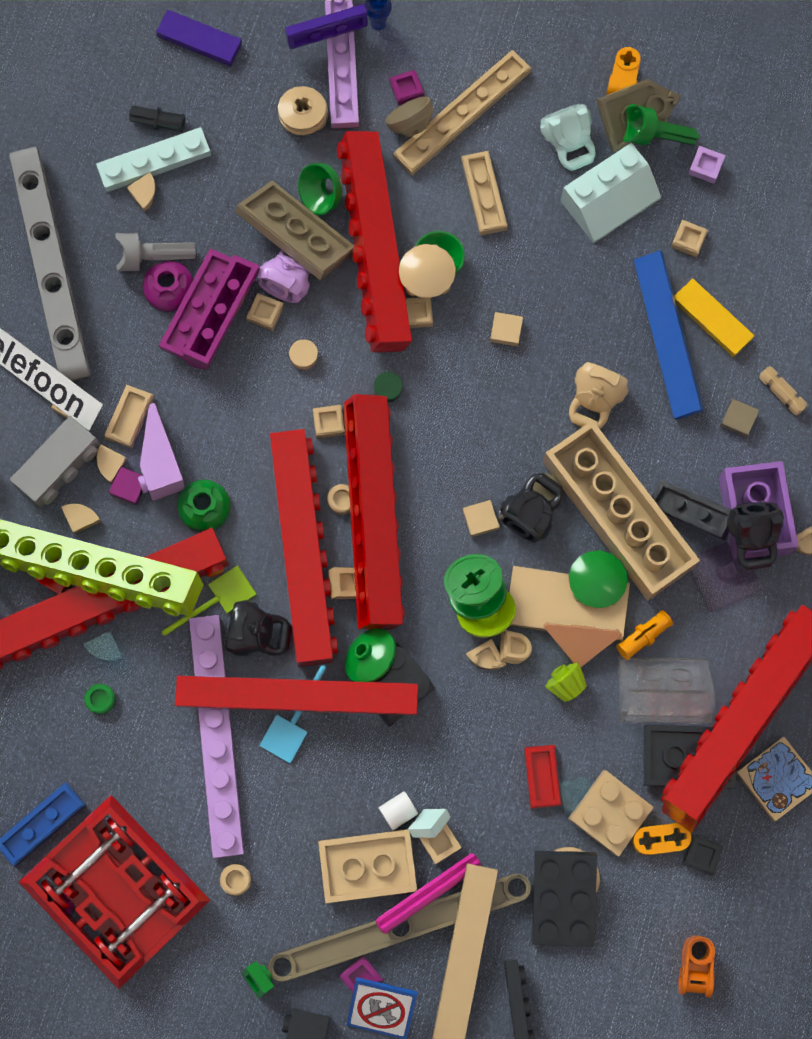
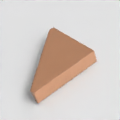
M549 622L544 624V628L572 662L579 663L580 667L622 636L619 629L610 630L591 626L552 624Z

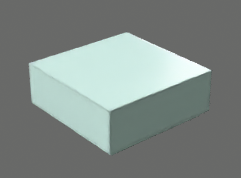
M423 809L408 830L412 837L436 838L451 816L447 809Z

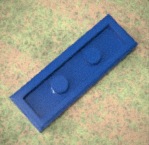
M65 782L0 838V851L16 867L86 807V804L71 786Z

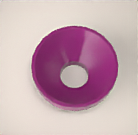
M159 262L147 271L143 279L145 298L157 310L165 312L177 311L193 281V277L188 269L178 262ZM164 274H171L175 277V282L170 287H162L158 284L159 278Z

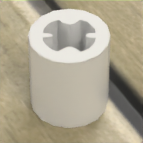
M405 791L378 807L392 831L418 815L416 808Z

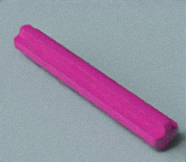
M473 853L469 854L385 912L376 920L379 930L383 934L388 933L464 880L467 863L481 866L479 859Z

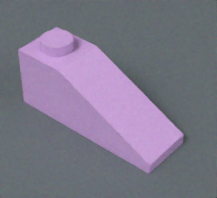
M155 403L149 404L140 461L143 475L138 477L143 494L149 492L152 501L183 491L185 488Z

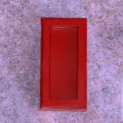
M555 745L525 747L524 754L530 809L561 806Z

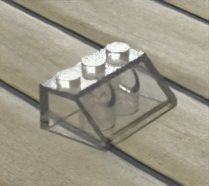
M618 656V706L621 721L632 723L672 722L691 724L712 722L715 691L707 658L631 657L629 660H625L623 657Z

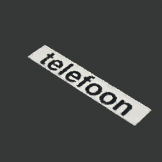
M0 328V364L90 431L103 404Z

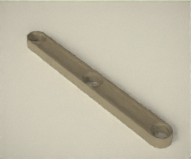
M512 874L497 879L490 912L526 899L531 891V884L528 878L522 874ZM513 879H520L525 884V893L520 897L512 896L508 891L509 882ZM461 892L432 901L406 919L410 928L405 936H396L392 930L383 934L377 927L376 921L278 953L269 962V972L277 981H288L453 925L456 920ZM279 958H286L291 963V972L287 976H278L274 971V964Z

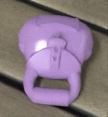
M281 249L275 258L264 262L260 266L258 284L264 291L276 298L289 303H297L307 295L310 287L308 278L311 273L292 257L287 256L288 254Z

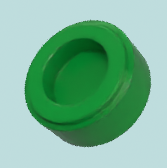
M95 684L86 691L84 701L86 707L91 712L103 715L113 709L116 703V696L109 686Z

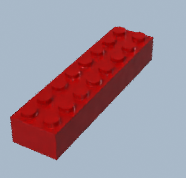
M801 605L797 612L793 610L789 612L782 623L783 627L779 632L780 636L774 634L766 645L765 649L767 650L762 656L764 659L762 660L758 657L748 671L747 683L741 681L731 695L730 706L723 705L716 715L712 732L706 729L697 743L698 747L695 750V756L689 754L680 766L681 771L678 774V780L676 781L672 778L662 792L664 794L661 798V801L664 802L662 813L691 833L701 822L812 663V610L804 605Z

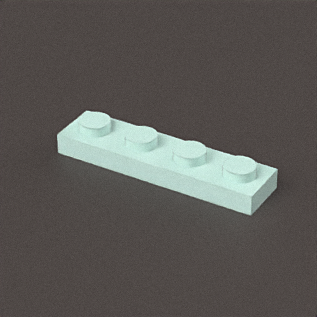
M199 127L96 163L106 192L132 184L149 172L152 176L209 157L211 152L203 131Z

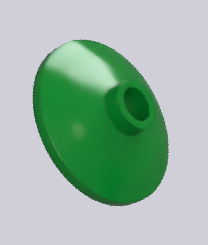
M379 628L370 629L360 634L352 642L346 653L345 671L348 677L354 682H375L382 678L388 672L395 659L396 643L393 636Z

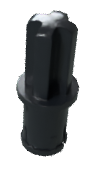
M132 106L129 111V121L154 126L156 130L160 127L183 132L185 127V114L165 112L159 107L155 110Z

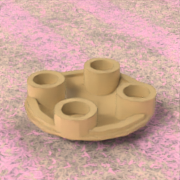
M423 244L415 246L405 253L400 262V280L406 292L411 296L432 298L446 294L451 289L455 278L456 268L453 258L446 250L437 245Z

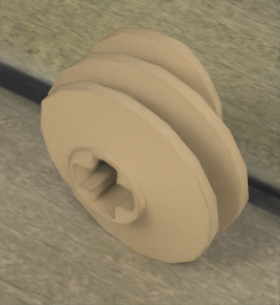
M305 86L294 87L286 91L280 98L278 104L279 120L288 132L295 135L312 134L321 130L327 122V103L323 96L313 88Z

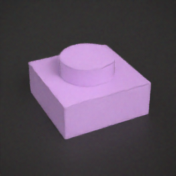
M699 146L688 174L714 184L725 155Z

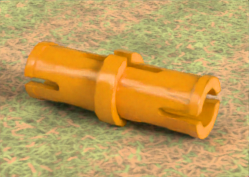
M661 610L644 625L639 624L635 627L634 633L616 645L619 654L625 660H629L643 647L651 646L657 636L673 625L671 617Z

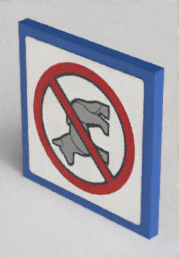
M356 977L346 1025L407 1039L418 992Z

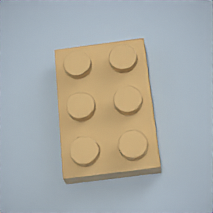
M409 830L318 841L325 903L417 891Z

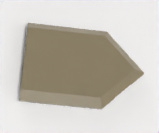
M645 79L598 98L597 107L612 152L621 150L630 144L622 140L627 127V106L636 104L653 108L657 113V120L668 123L669 121L667 120L674 106H677L681 95L650 79Z

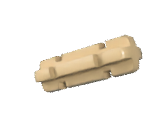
M767 367L761 372L760 380L765 385L769 384L771 386L769 389L784 405H789L788 409L794 415H799L806 409V401L801 396L799 398L796 396L797 392L782 377L779 378L777 376L779 373L773 367Z

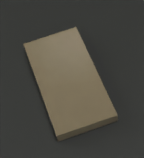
M273 180L243 200L236 207L235 212L319 280H322L353 255L354 245Z

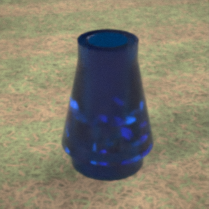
M366 0L365 7L371 27L375 30L384 29L392 10L391 1Z

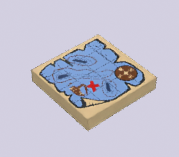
M785 737L779 739L736 772V775L773 822L777 821L812 794V771Z

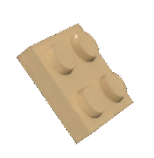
M603 770L568 820L612 854L619 857L654 807L608 771Z

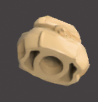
M586 362L576 372V395L569 408L571 422L583 427L593 420L576 412L582 405L591 411L600 413L599 421H593L601 429L606 424L611 409L617 403H621L628 394V380L611 370Z

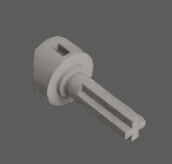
M115 233L116 239L120 241L124 248L123 256L116 265L117 271H139V263H142V259H195V242L141 244V241H138L137 233Z

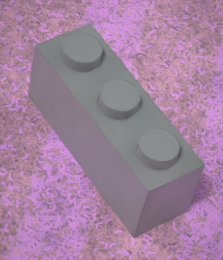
M69 416L9 480L41 509L45 504L49 505L57 498L58 490L65 483L68 484L76 478L79 472L78 469L85 461L88 463L97 455L100 444L95 436Z

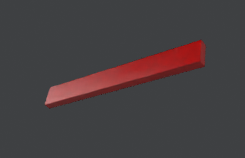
M177 676L175 706L417 716L418 684Z

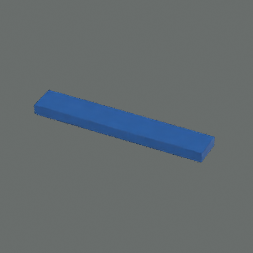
M659 250L634 259L673 417L679 420L704 410L663 252Z

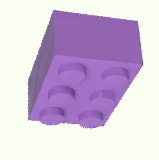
M783 461L724 468L718 477L723 506L733 509L737 505L754 502L776 503L785 517L779 540L776 542L777 556L791 555L798 548V541ZM729 533L733 562L738 561L736 540ZM768 548L758 551H747L745 558L767 556L770 554Z

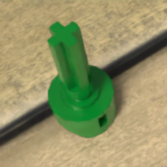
M630 104L626 108L627 127L622 139L624 142L646 146L653 137L694 146L695 141L699 139L697 129L658 121L657 113L653 108Z

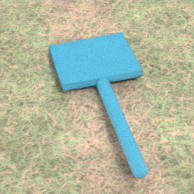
M325 665L319 668L313 680L321 679L326 670ZM296 711L291 721L276 714L259 746L291 764L308 733L306 730L295 725L302 711Z

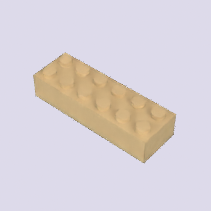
M593 420L545 453L544 465L558 480L563 490L609 551L622 562L627 575L647 601L694 569L699 563V558Z

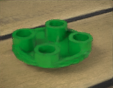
M601 550L589 551L579 556L571 566L569 573V584L574 599L593 608H605L615 605L624 595L628 583L627 572L622 562L613 554Z

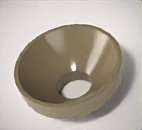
M419 97L402 104L386 117L385 123L390 131L405 135V137H411L423 132L430 124L429 120L433 114L434 107L429 97Z

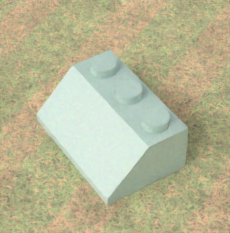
M630 143L563 188L561 202L594 244L659 201L661 195L649 164L636 147Z

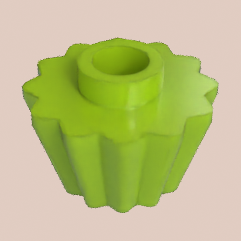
M577 662L568 666L564 664L551 673L552 678L545 685L550 692L564 702L576 698L587 686L581 667Z

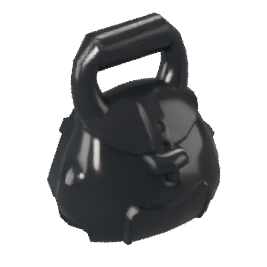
M544 473L533 474L526 481L520 492L508 496L501 503L499 519L513 532L532 543L546 538L552 527V513L559 506L563 498L562 486ZM537 482L556 497L549 502L542 494L533 490L534 483Z
M765 501L737 505L729 512L727 519L728 531L736 540L737 560L746 570L771 567L776 560V542L779 540L785 519L782 510L777 507L776 503ZM768 548L770 554L767 556L745 558L747 551H758Z
M250 600L238 601L233 605L225 649L235 656L244 657L255 652L273 656L281 655L289 649L293 627L286 618L266 613L259 608L258 604ZM280 623L281 628L277 648H273L269 645L273 634V624Z

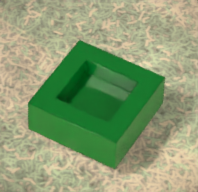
M257 961L253 962L241 973L258 999L274 987L271 983L273 980L271 973L264 965L259 966Z

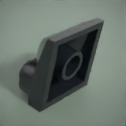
M396 643V655L392 666L382 678L375 682L418 684L419 703L433 692L435 687L407 651ZM379 714L389 727L404 716Z

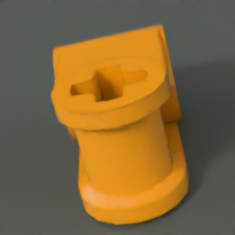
M624 47L618 51L613 72L610 74L606 95L637 83L638 80L636 79L641 56L636 49Z

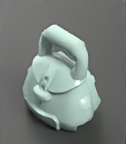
M584 104L569 106L541 119L540 128L544 139L555 147L560 163L570 171L593 163L596 155L595 147L590 137L591 112ZM583 146L588 149L589 153L567 161L566 155L568 152L575 151Z

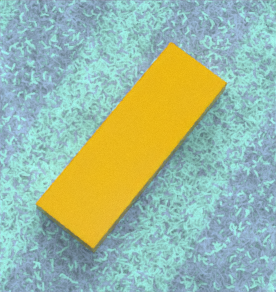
M693 278L674 296L676 305L733 358L754 338L755 335Z

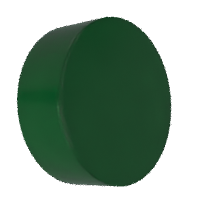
M384 372L378 375L374 381L375 395L387 396V402L397 400L402 393L400 377L392 372Z

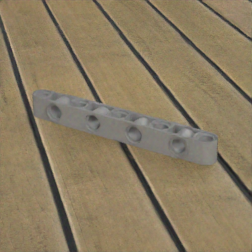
M35 146L10 152V160L57 370L71 381L90 377L91 373L39 149ZM32 184H38L35 189H27ZM49 234L46 240H38L41 235ZM61 285V289L59 291L54 293L49 292L53 286ZM66 337L74 338L68 345L61 344L62 340Z

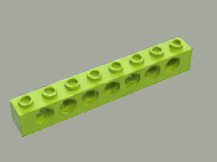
M0 520V565L11 572L20 570L27 572L30 576L37 579L50 578L66 587H69L71 584L76 585L86 592L97 594V592L105 593L117 601L131 600L147 609H151L153 606L162 609L172 616L182 614L190 617L204 586L197 571ZM88 565L85 569L80 570L83 566ZM115 572L112 576L107 577L108 574ZM142 579L140 583L133 585L134 582ZM170 587L167 591L160 592L163 588Z

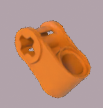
M695 935L687 938L683 944L682 962L678 979V992L680 995L690 992L704 994L706 998L712 997L714 989L715 947L708 938ZM698 941L704 943L706 947L705 955L700 959L694 958L691 951L694 943ZM690 981H702V983H692Z

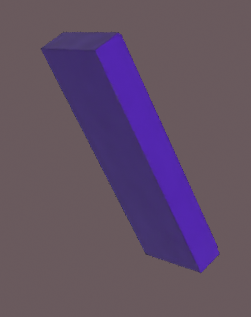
M365 4L285 27L286 41L289 49H295L367 27L368 20Z
M168 9L156 30L157 37L228 66L232 65L242 46V39Z

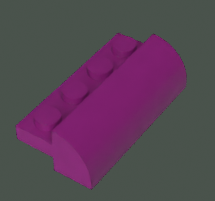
M210 248L159 343V348L186 360L190 366L208 369L253 285L260 266L239 256L233 255V257H229Z

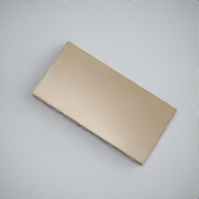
M513 566L509 593L515 601L516 614L510 626L547 631L544 628V624L549 622L562 625L591 626L600 629H619L622 636L616 639L615 642H622L630 583H627L624 595L615 605L605 608H593L574 599L573 592L570 589L569 574Z

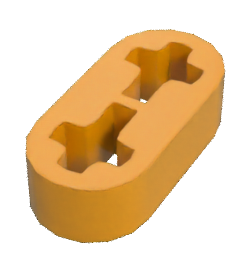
M678 823L644 827L638 829L632 837V845L637 853L641 855L678 852L686 849L691 842L690 831ZM674 829H677L679 834H684V840L680 841V846H676L675 841L665 842L664 836L673 834ZM644 832L650 838L659 837V842L651 844L650 850H646L645 845H639V839L643 838Z

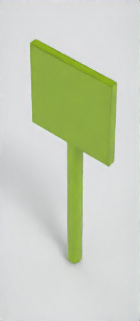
M237 565L208 584L215 595L214 598L192 611L190 617L184 616L164 629L162 635L169 634L189 621V618H194L217 602H220L228 614L232 611L235 602L249 600L257 594Z

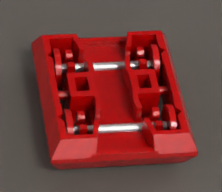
M112 795L18 882L118 989L210 901L206 894ZM137 843L148 855L142 860L130 847ZM154 861L166 874L163 873L158 878L148 865ZM48 876L58 887L56 888L47 879H44L42 882L41 880L44 877ZM62 893L77 907L74 910L82 917L78 922L66 911L71 905ZM88 923L94 931L98 929L111 944L99 935L93 939L83 927ZM116 949L127 960L125 963L123 962L119 954L115 951Z

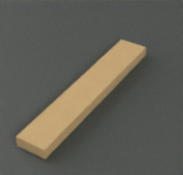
M511 50L429 121L430 124L426 130L413 135L393 153V158L413 176L530 74L531 67Z
M469 863L466 865L432 1039H465L498 873L497 869Z

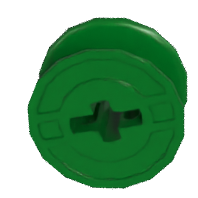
M481 554L466 555L454 561L446 571L444 577L445 590L449 595L451 607L458 615L466 619H484L498 612L503 606L507 596L506 584L503 581L502 570L494 559Z

